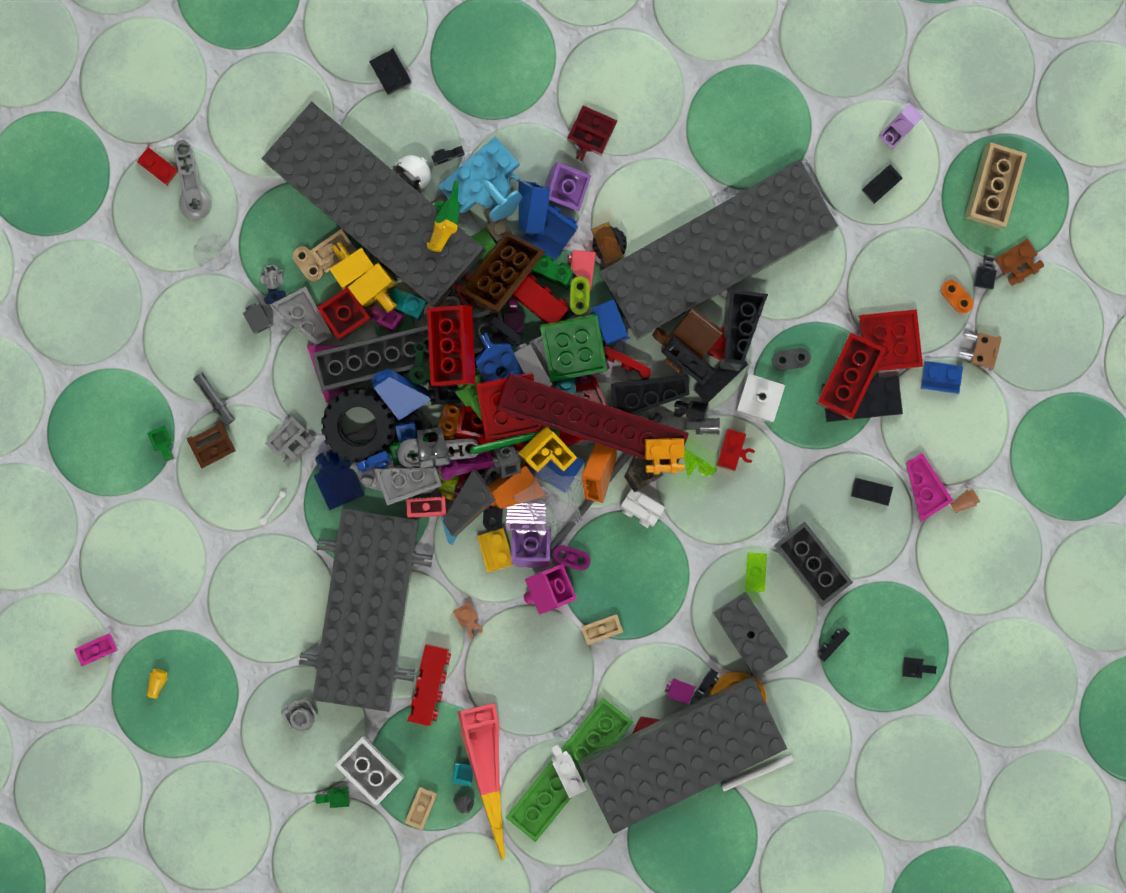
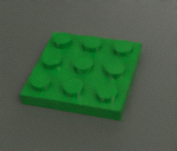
M597 314L540 325L551 382L608 371Z

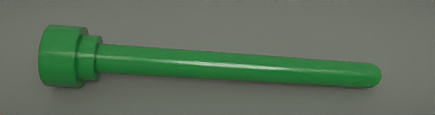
M547 427L559 437V430ZM540 431L473 446L470 452L477 454L529 441Z

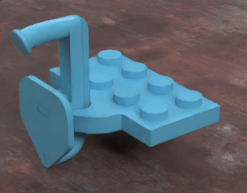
M494 137L438 187L449 199L455 180L458 181L459 212L464 215L478 203L482 207L493 208L489 213V217L493 222L511 216L522 199V195L518 191L509 194L510 186L506 179L520 164L503 144Z

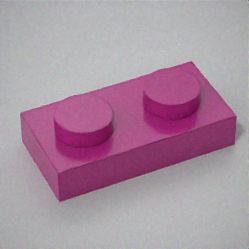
M108 633L74 650L81 666H85L118 651V648L111 633Z

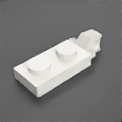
M559 744L552 746L551 749L555 757L551 758L552 764L569 798L586 791V786L568 752H562Z

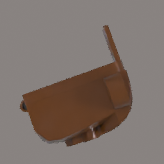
M691 308L670 335L663 329L656 328L652 336L662 344L661 349L665 345L668 346L669 340L676 336L684 345L703 358L721 336L722 330L702 313ZM676 348L673 350L675 354H678L680 352ZM666 357L664 362L680 373L682 369L672 364L671 360Z

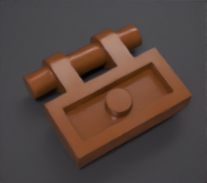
M1028 239L994 259L1003 275L1009 272L1012 273L1013 277L1008 279L1011 286L1022 283L1026 277L1031 274H1037L1039 269L1044 267L1042 260L1036 263L1032 261V258L1038 254ZM1026 263L1028 268L1019 272L1017 267Z

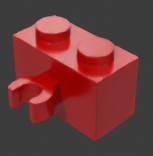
M732 429L726 430L716 467L734 472L736 471L739 457L746 463H752V460L746 458V453H755V450L751 448L742 449L746 437L745 433Z

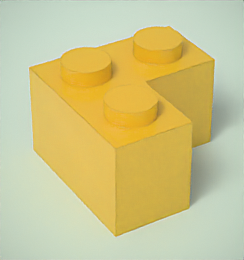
M546 426L518 453L537 472L550 460L562 471H565L577 459L559 437Z

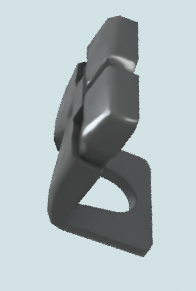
M436 427L418 430L419 468L449 465L450 459L449 455H447L448 450L444 440L443 428ZM429 432H435L438 436L436 443L432 447L423 440L424 435Z

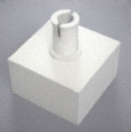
M748 374L736 412L773 423L785 385Z

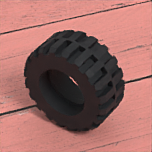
M363 388L349 389L333 398L325 408L324 417L321 420V424H323L321 432L325 436L324 441L326 445L329 444L334 454L337 453L340 455L339 458L343 460L348 459L349 462L355 463L356 461L368 460L369 457L385 451L392 443L393 438H395L397 421H395L394 413L374 390ZM362 407L374 415L377 429L375 435L369 441L356 443L344 434L341 422L344 414L349 409Z

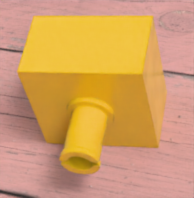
M339 242L337 245L341 251L338 250L336 245L331 249L341 262L330 268V271L344 290L369 271L373 264L362 248L350 255L343 243Z
M377 263L348 287L362 306L369 307L378 300L387 313L397 306L387 292L398 282L383 264Z

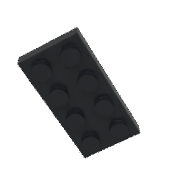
M899 376L872 379L852 420L903 414ZM824 408L826 422L849 420Z

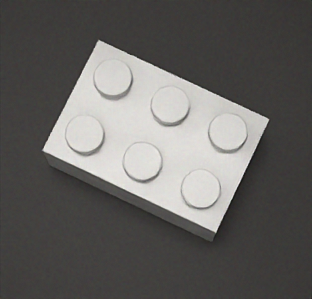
M364 736L335 764L375 806L405 777Z

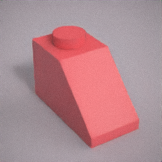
M573 250V254L568 255L567 264L571 266L575 277L582 276L589 281L591 293L596 252Z

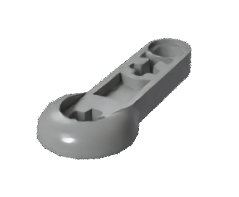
M180 140L174 146L183 189L179 202L180 210L190 220H201L210 212L211 199L200 185L191 145L185 140ZM185 144L188 146L186 154H179L178 147ZM190 156L191 158L187 159V163L190 166H192V168L189 169V172H186L185 170H182V168L185 167L184 160L180 161V158L183 159L188 158ZM193 200L200 201V205L197 206L198 209L191 208Z
M467 438L445 441L448 450L447 455H449L450 460L473 458L478 455V453L472 454L468 452L465 448L468 444L479 445L476 439ZM417 439L405 440L397 449L399 462L406 468H419L418 459L420 457H418V454H416V457H412V454H410L411 450L418 453ZM426 442V444H428L431 447L436 443ZM460 445H463V446H462V452H463V453H460ZM450 446L455 450L454 453L450 452Z

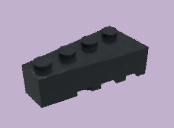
M688 375L611 382L613 407L636 415L690 395Z

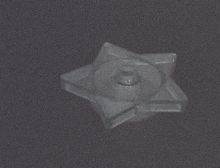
M545 465L538 472H535L532 485L513 497L514 501L532 513L537 535L543 534L557 522H582L575 500L582 477L558 476ZM550 495L554 496V502L549 501Z

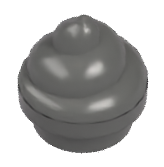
M463 794L453 799L456 809L460 813H469L472 810L474 799L470 795Z

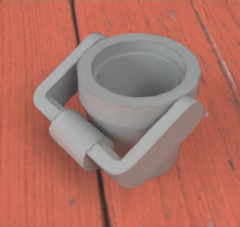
M307 697L296 700L281 710L282 717L288 727L298 731L310 729L315 722L314 715H317L315 708ZM307 703L310 708L301 705ZM288 712H291L290 719L285 715Z

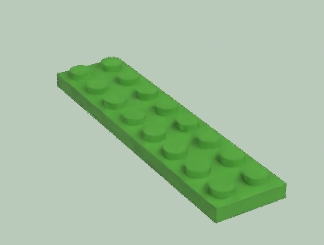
M604 697L561 748L562 752L567 751L571 756L583 782L586 781V778L579 766L578 760L617 742L633 723L631 719ZM553 761L547 765L506 816V819L534 842L539 839L571 799L552 764Z

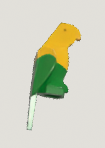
M456 180L453 183L450 198L446 202L438 201L434 204L437 216L431 240L429 243L427 242V248L434 252L442 251L448 238L458 229L460 202H458L459 182Z

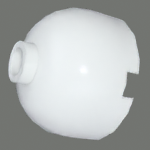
M408 155L401 158L393 166V171L398 173L402 179L419 191V193L430 182L431 172L429 163L423 157L419 158L418 156Z

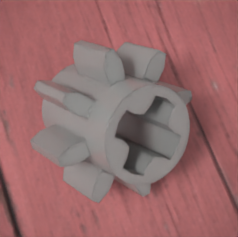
M268 265L264 268V271H261V284L266 283L267 288L275 289L280 286V283H283V270H278L277 266Z

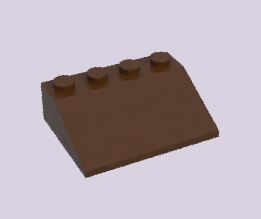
M506 232L460 291L472 304L479 308L499 312L545 251Z

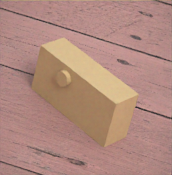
M992 142L984 146L965 212V219L997 229L1007 226L1027 156L1026 153Z

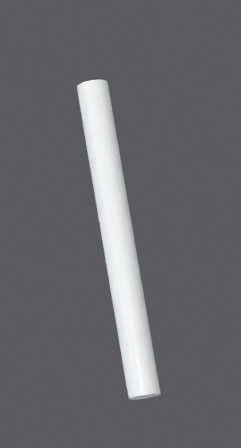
M789 755L723 783L721 787L725 792L795 762L792 755Z

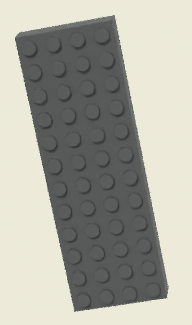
M312 101L261 158L266 165L432 307H438L486 252L484 247L459 226L457 231L448 238L442 251L434 252L428 249L427 242L429 243L431 240L437 216L436 207Z
M798 160L600 271L599 275L612 298L615 299L616 305L636 340H639L655 331L656 328H660L687 313L691 308L698 307L830 233L838 225L801 160Z

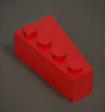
M425 644L419 670L420 674L417 678L416 692L412 699L411 715L408 716V722L431 726L433 721H437L439 710L435 709L437 702L441 703L443 695L440 687L441 683L445 684L447 677L444 669L445 665L450 663L451 654L448 653L449 649Z

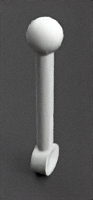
M284 491L279 492V497L266 516L260 519L261 525L268 523V518L282 498L286 497Z

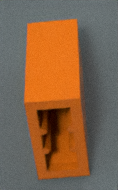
M596 443L581 475L585 499L600 503L604 502L617 458L616 449Z
M520 463L521 473L505 478L500 476L488 486L496 499L491 506H496L500 509L538 499L546 494L527 466Z

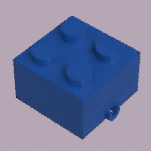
M615 299L592 308L590 315L597 314L602 343L610 346L630 339L615 304Z

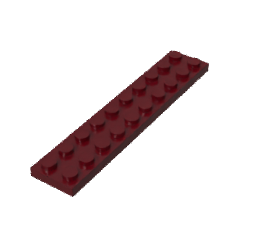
M510 372L496 407L498 411L645 459V439L683 438L685 446L689 435L688 432ZM660 459V464H669V459Z

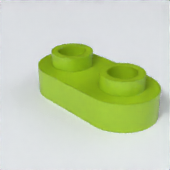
M578 276L571 282L570 308L574 314L584 315L588 312L590 306V283L585 277ZM580 283L584 285L582 290L577 289V285ZM577 303H583L582 309L576 308Z

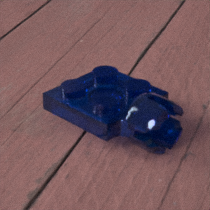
M331 449L326 452L329 462H327L324 453L316 456L315 461L319 467V472L314 475L329 511L365 495L354 470L349 468L351 466L349 460H340L338 454H334Z

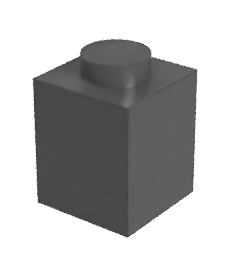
M254 303L245 308L246 311L243 312V315L255 335L272 326L260 304L256 305Z

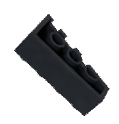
M730 289L726 296L720 369L739 371L743 366L768 294Z

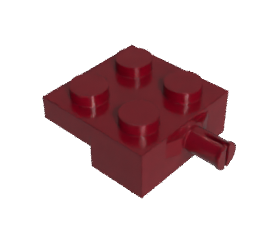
M583 105L567 137V141L580 148L576 159L579 160L580 158V161L583 162L587 152H593L602 156L617 124V120Z

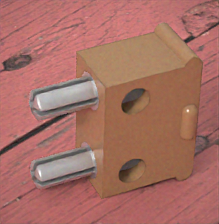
M965 333L964 339L976 342L973 354L961 351L959 358L971 360V364L989 368L992 371L997 359L1001 336L994 337L979 333L977 336ZM985 338L987 343H983L981 339ZM977 357H981L982 361H977Z

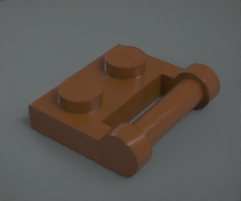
M221 421L194 437L186 438L201 469L236 452ZM220 432L222 437L198 448L197 443Z

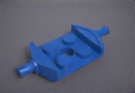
M487 332L479 336L484 344V349L476 357L475 364L485 382L506 378L509 372L516 375L524 374L509 343L493 344ZM500 366H504L506 369V373L503 376L496 375V369Z

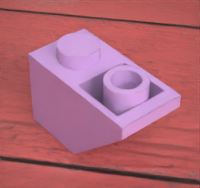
M909 104L896 116L879 137L893 149L923 116Z

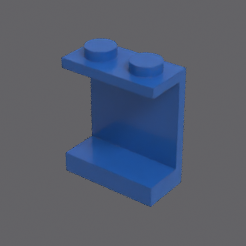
M552 204L551 207L548 205L544 234H536V237L524 235L522 239L545 251L544 255L552 257L554 262L578 230V226L576 225L577 221L570 216L564 217L560 214L561 210Z

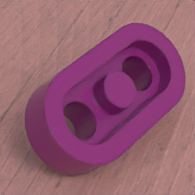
M564 545L556 547L553 552V558L558 564H563L576 570H585L590 565V557L586 552ZM561 551H564L566 553V557L564 559H561L559 557V553ZM583 557L585 560L584 564H578L577 559Z

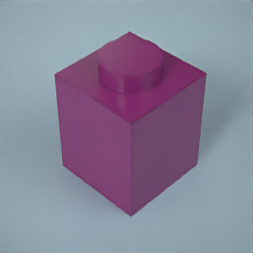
M673 678L672 682H667L665 692H667V697L689 705L696 686Z

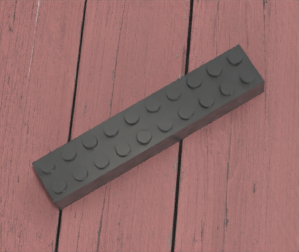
M484 311L472 314L474 356L484 349V344L479 337L483 333L487 332L493 344L507 343L504 340L505 336L500 332L496 334L488 327L490 325L488 320L492 315L503 322L501 311ZM428 325L312 353L321 392L325 393L370 382L376 373L386 369L397 374L409 372L415 366L416 352L414 351V345L417 342H423L426 347L423 352L424 365L429 360ZM417 344L416 349L422 351L423 345Z

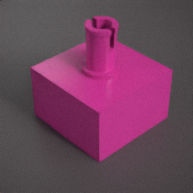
M563 564L525 579L530 592L524 594V601L528 605L534 602L539 615L577 600Z

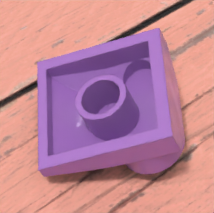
M555 162L549 171L545 187L551 189L549 202L580 211L591 175Z
M545 527V531L513 530L511 564L524 568H543L550 565L551 527Z

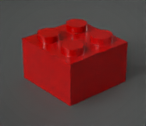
M348 287L317 307L340 342L372 321Z

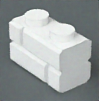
M633 487L621 505L623 514L630 518L633 515L639 518L638 523L646 528L649 525L654 527L665 509L664 506Z

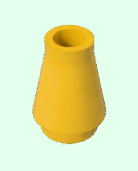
M153 669L149 673L148 691L146 694L148 697L158 698L159 693L168 680L167 672Z

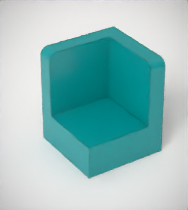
M456 762L452 782L471 786L474 775L471 765Z

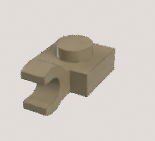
M488 208L483 213L489 222L485 228L494 242L497 243L506 232L511 234L512 232L504 218L493 222L489 217V213L493 208Z

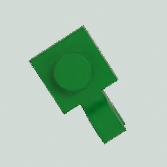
M164 425L148 432L147 434L154 451L161 450L166 461L174 459L168 447L173 444L167 427Z
M348 787L329 788V794L315 796L316 804L330 802V808L349 807Z

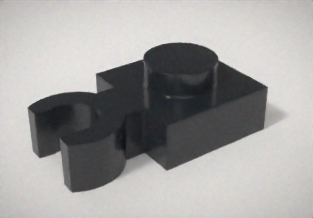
M459 146L450 151H445V149L437 150L431 157L434 166H437L465 154L462 146Z
M710 668L693 696L700 700L709 686L713 688L719 679L717 677L718 672Z

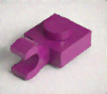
M509 300L510 314H504V324L516 333H524L523 313H517V300Z
M374 305L369 310L371 313L370 317L377 321V325L392 333L395 332L404 320L403 315L394 310L387 313L386 310L383 311Z

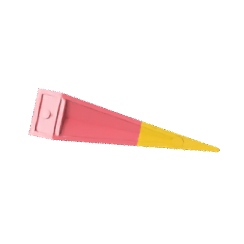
M495 703L459 711L457 714L461 727V737L500 857L505 859L499 779V721Z

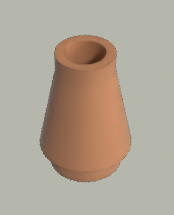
M972 488L969 491L967 489L950 504L955 513L977 506L980 500Z

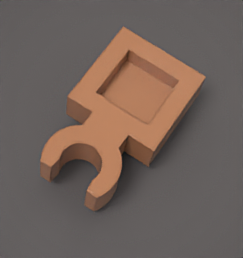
M470 602L453 611L461 627L468 626V634L471 638L474 637L472 634L473 628H478L480 633L483 632L482 627L475 623V620L479 617Z

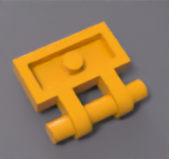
M683 438L645 439V459L652 460V465L645 466L646 473L660 474V472H670V474H676L679 471H684V464H677V459L684 458ZM660 459H669V464L660 465Z

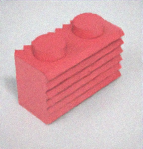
M444 496L442 498L423 497L419 499L412 498L411 500L408 498L406 500L408 518L446 516L447 504Z

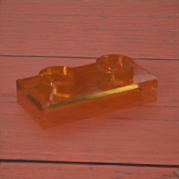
M609 222L591 229L606 265L624 258Z

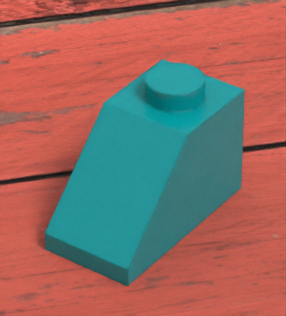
M394 287L389 294V297L397 305L394 308L395 310L420 321L424 308L428 304L425 300Z

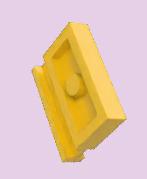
M504 528L477 535L487 573L513 565L511 564V552Z

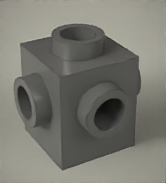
M513 445L494 449L493 465L495 469H499L502 478L521 473V456L518 454L519 451H515Z

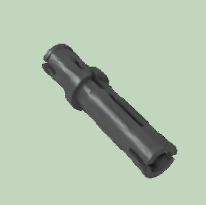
M202 372L195 376L193 380L210 402L213 412L218 414L224 425L227 426L235 421V417L226 406L227 403L222 401L204 373Z

